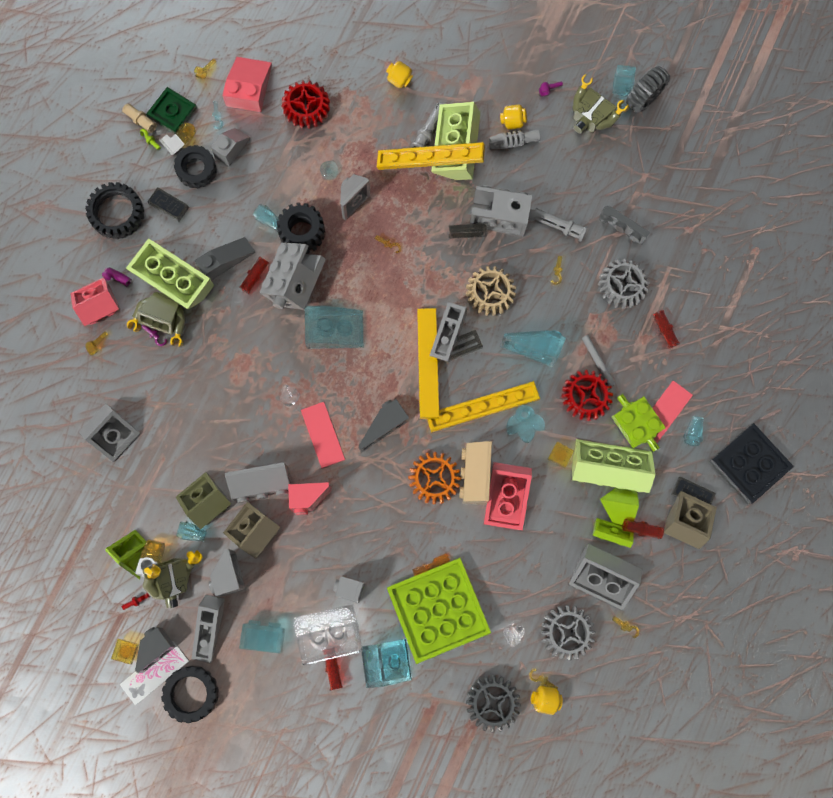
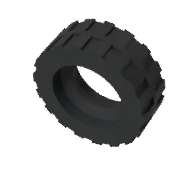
M187 146V148H183L181 152H178L177 157L174 159V169L179 180L190 188L199 189L200 187H206L207 184L212 182L215 178V173H217L216 163L212 154L202 146ZM193 159H199L204 163V170L198 175H192L186 169L188 162Z

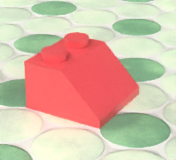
M104 278L70 293L72 307L84 326L95 324L99 319L111 316L119 310L118 302L107 280Z
M329 482L288 484L289 509L296 515H308V511H314L332 491Z

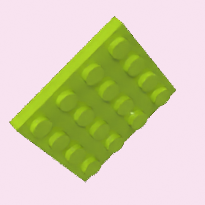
M461 558L387 587L416 664L491 634Z

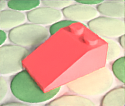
M236 57L227 76L222 95L226 106L261 112L272 62Z
M493 462L489 501L486 506L484 519L485 525L523 531L532 468Z

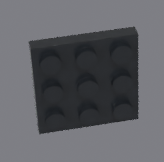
M755 423L748 426L710 460L750 505L794 467Z

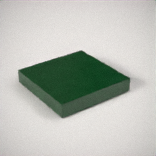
M166 87L146 115L154 122L177 135L195 112L197 105L169 87Z

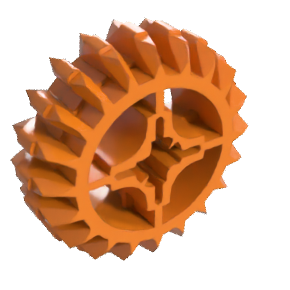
M437 452L433 453V458H430V454L426 453V460L420 456V464L416 461L413 462L417 469L410 468V472L415 475L408 476V479L415 482L410 483L409 486H416L413 494L420 492L421 494L418 496V499L421 500L425 496V503H428L429 498L433 499L432 504L436 505V499L439 498L440 503L443 504V497L445 496L449 501L451 497L448 493L456 495L457 492L452 488L460 487L458 483H455V481L461 480L460 476H455V474L460 473V469L453 470L457 463L453 462L450 465V456L446 461L443 460L444 453H441L440 458H437ZM431 463L441 464L436 470L424 467ZM445 469L450 473V485L442 478ZM420 471L428 479L424 488L421 487L418 479ZM440 471L439 476H438V479H440V482H438V481L435 480V481L432 482L431 485L429 486V484H430V482H431L430 480H431V478H432V477H429V476H430V475L435 476V475L438 474V472ZM434 486L445 489V491L437 494L428 492Z

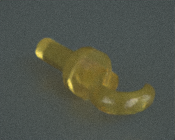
M378 235L374 238L383 243L385 248L387 246L390 248L398 246L399 250L395 253L401 251L399 243H390V239L385 240Z
M558 256L556 267H553L555 276L559 277V282L551 280L555 285L560 284L562 281V277L559 274L562 272V268H560L562 256Z
M615 616L612 618V621L621 626L622 631L627 630L630 632L634 628L636 635L632 637L636 638L639 636V629L636 626H629L627 621L622 622Z
M536 669L530 671L529 677L532 681H540L542 686L545 684L548 687L558 689V687L548 681V677L543 678L540 675L538 679H534L532 672L537 671Z

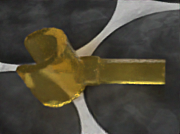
M212 59L203 68L196 66L194 69L195 77L205 79L207 71L216 63V60Z
M104 331L97 339L86 343L85 348L89 355L92 356L99 351L96 345L108 335L107 332Z

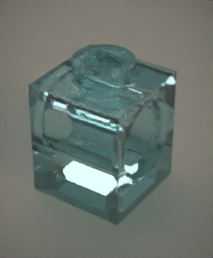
M617 66L614 73L613 94L628 96L634 87L636 67Z

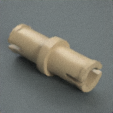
M130 103L124 105L122 112L133 119L136 125H141L149 133H153L156 130L157 123L149 119L143 111L137 110Z

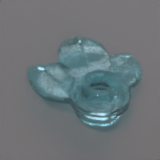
M522 405L516 410L515 416L508 420L506 428L508 435L518 433L522 441L529 443L533 439L535 431L545 430V424L542 417L536 415L530 406ZM526 412L528 414V417L523 418L521 416V413Z

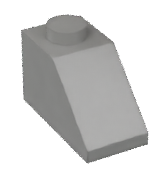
M236 128L221 133L211 146L214 157L230 167L250 140V137Z
M341 576L340 580L336 579L333 591L336 592L335 596L359 603L365 584Z

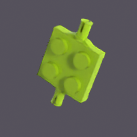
M624 394L618 396L617 399L623 408L613 415L612 419L631 447L634 449L640 444L648 443L653 452L660 447L654 438L657 433L666 427L646 398L643 396L639 400L629 403Z

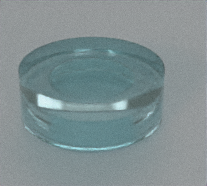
M326 161L321 164L320 174L322 178L333 180L337 177L338 166L336 163Z

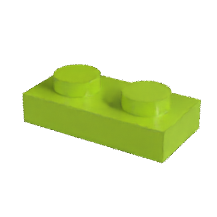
M596 518L593 536L631 548L634 530Z

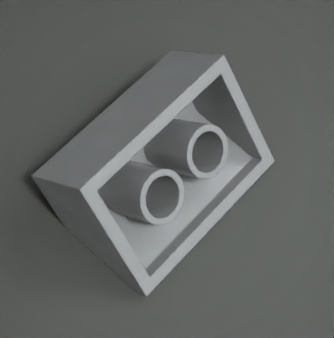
M284 462L225 473L231 499L237 500V503L248 502L249 498L257 497V499L269 498L268 495L276 493V496L287 495L288 484H291L289 467Z
M588 543L579 558L569 585L623 610L641 583L643 569Z

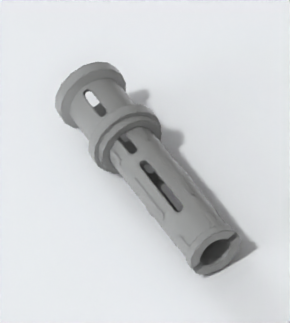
M436 103L426 124L417 132V138L410 144V148L426 147L428 142L432 141V134L437 127L439 106L442 103Z
M538 208L535 209V220L561 230L565 236H573L582 242L588 226L583 227L574 223L573 220L566 221Z

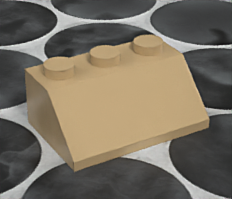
M492 441L467 443L466 448H462L461 460H465V466L461 467L460 472L461 479H464L463 487H460L459 498L463 499L462 504L486 505L489 501Z

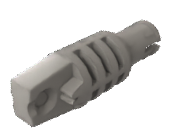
M517 130L500 133L489 138L490 149L515 148L517 146L521 147L524 143L540 141L539 130L528 132Z

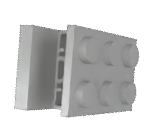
M487 185L476 186L474 203L491 206V210L473 207L470 225L474 227L477 225L479 227L478 225L483 224V230L524 236L528 220L534 221L536 210L530 209L532 195H528L526 192H510L504 188L499 190L492 189Z
M281 243L278 247L276 256L270 265L269 272L259 292L271 300L275 307L280 309L284 307L305 309L326 260L321 255L305 254L308 245Z

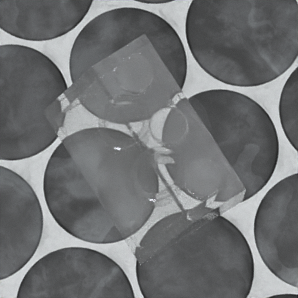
M353 604L294 618L295 633L303 665L363 652Z

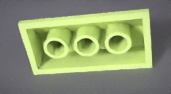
M474 102L441 104L439 106L435 146L477 143L480 111ZM475 163L432 166L431 172L454 180L473 179Z
M149 238L126 267L128 271L188 310L202 302L214 287L209 277Z
M576 439L572 463V480L650 493L656 475L652 451Z

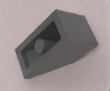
M152 627L144 633L145 637L140 640L135 667L137 673H144L176 647L163 628Z

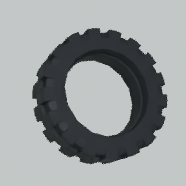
M188 666L174 671L166 679V683L162 688L163 696H161V700L164 702V710L168 711L172 719L175 718L176 721L181 723L197 722L205 718L212 712L218 701L219 689L216 685V679L211 676L208 670L206 671L202 667ZM190 676L201 680L207 691L206 701L203 706L197 711L192 712L183 711L174 700L176 685L183 678Z

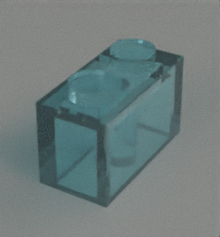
M249 620L248 623L242 625L239 649L282 653L285 628H281L280 623L269 622L268 626L260 625L261 621Z

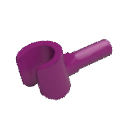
M543 82L539 88L540 96L549 95L550 89L563 86V82L554 84Z

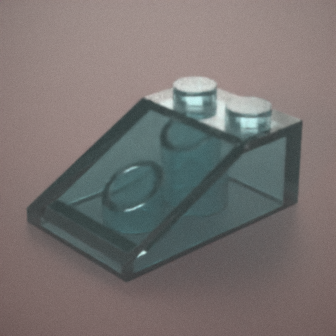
M306 306L305 344L307 349L364 348L363 310L330 306Z
M554 330L505 333L500 347L553 367L559 357L566 337Z

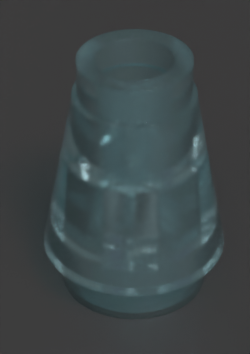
M260 204L253 212L255 220L275 230L277 228V221H279L278 217L267 205Z
M698 416L692 417L683 436L686 444L699 446L700 442L703 441V418Z
M181 521L176 537H180V540L204 542L207 530H200L196 525L188 521Z

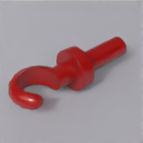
M146 593L138 598L135 596L132 598V601L121 607L123 610L133 605L137 607L140 605L139 602L149 598L150 595Z

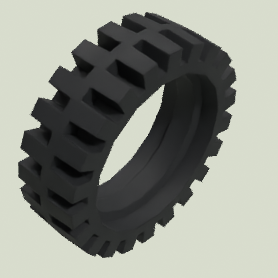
M109 182L108 186L102 184V189L98 187L94 189L96 193L89 195L91 199H87L86 203L88 206L85 207V210L87 211L88 221L99 234L110 239L111 237L118 239L119 236L126 238V234L132 235V230L135 232L138 230L137 225L141 226V219H144V207L141 199L131 187L124 183L122 185L120 182H116L115 185L113 182ZM116 195L127 197L132 203L133 211L126 222L112 227L100 222L98 210L105 199Z

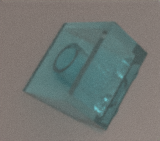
M406 639L361 646L366 688L384 687L412 680Z

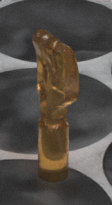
M446 553L434 558L432 563L424 564L412 569L414 576L451 561Z

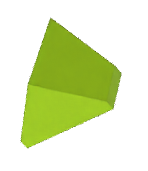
M615 487L600 500L612 523L632 527L639 508L638 492Z
M134 530L107 547L105 551L118 565L140 580V576L135 572L140 558L145 557L148 543Z

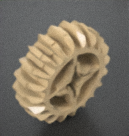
M486 266V271L480 268L479 274L474 272L473 278L470 277L468 279L470 284L466 285V289L469 290L466 292V296L470 297L468 303H473V309L479 307L478 313L484 310L486 316H488L489 312L496 316V311L502 314L503 308L508 310L509 304L514 302L512 298L516 297V293L513 292L516 290V286L512 285L514 279H508L510 274L506 273L504 275L503 268L500 272L496 271V266H494L493 270ZM485 279H493L491 282L483 281ZM499 282L504 286L506 294L502 293L503 291L499 289ZM494 286V291H492L487 297L488 291H490V289H492ZM476 288L480 289V292L483 293V300L477 295ZM491 300H501L498 303H489Z

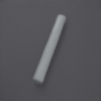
M589 335L584 336L582 340L603 378L608 379L607 385L614 386L615 382Z

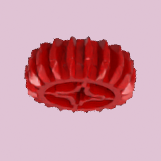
M302 80V84L295 82V87L289 85V91L285 90L281 107L289 123L293 121L294 126L299 124L300 128H303L304 125H307V128L310 129L311 124L317 127V122L323 123V118H327V112L330 111V99L323 86L319 87L317 82L312 85L311 80L308 83ZM305 100L307 101V109H305L304 105Z
M584 370L583 375L580 371H577L576 376L572 374L570 380L565 381L566 386L562 387V391L565 393L561 395V398L567 400L562 404L563 406L569 405L566 409L567 412L574 411L572 417L579 414V420H582L584 416L586 421H590L591 416L594 420H597L598 415L603 417L605 415L604 411L610 409L608 405H611L613 401L609 398L613 396V393L608 391L612 386L605 385L608 379L602 381V374L596 377L595 371H592L590 375L588 370ZM580 382L592 383L589 387L577 385ZM596 387L601 393V400L595 393ZM591 389L589 398L583 402L585 393ZM573 391L579 397L578 404L574 401ZM591 404L596 405L597 408L588 410L584 409L583 406Z

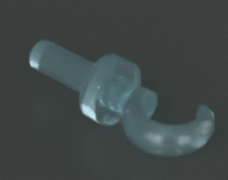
M213 101L214 112L212 117H215V121L221 123L219 127H213L221 129L223 121L219 119L221 112L218 110V101Z

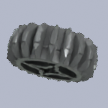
M656 66L648 71L628 94L626 103L629 105V108L639 113L653 103L670 81L668 72L661 66Z
M492 675V681H489L488 676H484L485 683L482 684L480 679L477 680V683L480 685L478 688L473 684L471 685V688L475 691L474 694L467 692V695L472 697V700H466V704L472 705V707L466 710L467 713L474 712L470 716L471 721L478 718L475 723L477 727L484 723L482 726L483 731H486L489 725L492 733L495 731V726L498 727L499 732H502L503 728L501 725L504 724L507 728H510L507 721L510 719L515 723L516 720L512 717V714H520L519 711L514 709L515 707H521V703L514 701L519 699L520 695L512 694L517 689L516 687L509 689L511 685L509 680L503 684L504 677L501 676L498 682H496V675ZM496 686L504 689L505 692L492 695L487 688ZM482 692L485 696V703L477 710V699ZM487 695H489L491 699L493 698L494 701L495 699H498L496 705L499 712H497L495 708L493 709L492 706L491 708L488 707L490 705V699ZM509 697V708L504 715L501 705ZM494 712L499 719L487 720L482 715Z

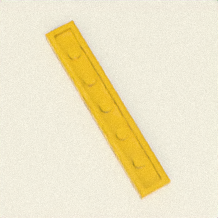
M481 142L378 150L377 168L378 170L484 163L485 144Z
M436 308L417 309L420 419H439L438 359L430 356L437 335Z
M533 381L440 409L439 419H427L431 433L538 401L540 396Z

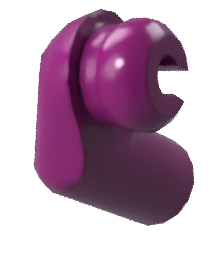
M110 267L104 269L105 271L102 273V277L105 280L109 281L113 278L126 287L132 281L125 274Z

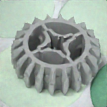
M624 258L621 263L617 259L614 261V264L610 262L607 265L608 268L604 267L603 273L599 276L601 280L598 282V285L601 286L599 292L605 293L603 299L609 298L608 304L614 302L615 308L621 304L622 309H625L627 305L629 308H632L634 304L638 305L640 300H644L645 294L649 291L646 287L650 285V282L645 281L648 279V275H643L645 268L639 269V263L633 265V260L627 263ZM616 272H624V274L621 275V276H620V275H616V276H613V275H612V274H614V273H616ZM625 278L624 282L626 283V286L623 288L622 281ZM625 292H636L631 296H623Z
M565 605L564 611L561 606H558V614L551 610L550 613L553 617L545 616L549 623H542L543 627H547V631H541L542 635H547V638L542 639V642L550 643L546 646V649L554 648L552 655L556 656L559 652V659L563 660L565 654L568 661H571L572 654L575 659H579L578 652L585 656L586 652L583 648L591 650L592 647L587 643L588 641L595 642V639L589 638L590 634H596V631L589 630L590 627L594 626L593 622L587 623L590 616L582 617L585 611L581 609L577 613V606H573L571 611L569 605ZM566 615L574 617L567 625L557 621ZM579 622L583 628V638L577 634ZM553 626L560 633L557 644L553 638ZM562 628H571L572 631L570 632H572V635L574 637H565L564 634L566 633H564V630ZM570 640L579 644L573 649H562L563 645Z

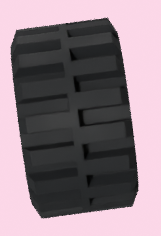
M299 202L296 203L297 206L288 205L289 209L284 208L282 210L283 215L279 214V221H277V231L281 242L308 245L306 254H309L311 249L313 251L317 250L316 246H321L322 240L325 238V226L321 213L318 210L316 211L314 206L309 207L308 203L301 205ZM300 222H306L312 226L310 231L304 235H295L291 232L292 227Z

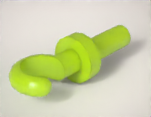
M146 129L140 130V135H145L146 142L149 145L152 144L157 150L161 149L155 142V138L149 136Z

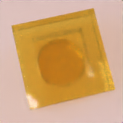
M556 442L547 460L562 468H566L574 450Z
M117 639L111 659L131 665L139 644Z

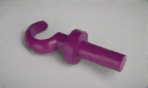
M141 326L150 334L149 337L151 339L155 338V343L158 346H164L167 343L166 338L163 344L158 343L160 336L157 334V330L153 331L148 326Z

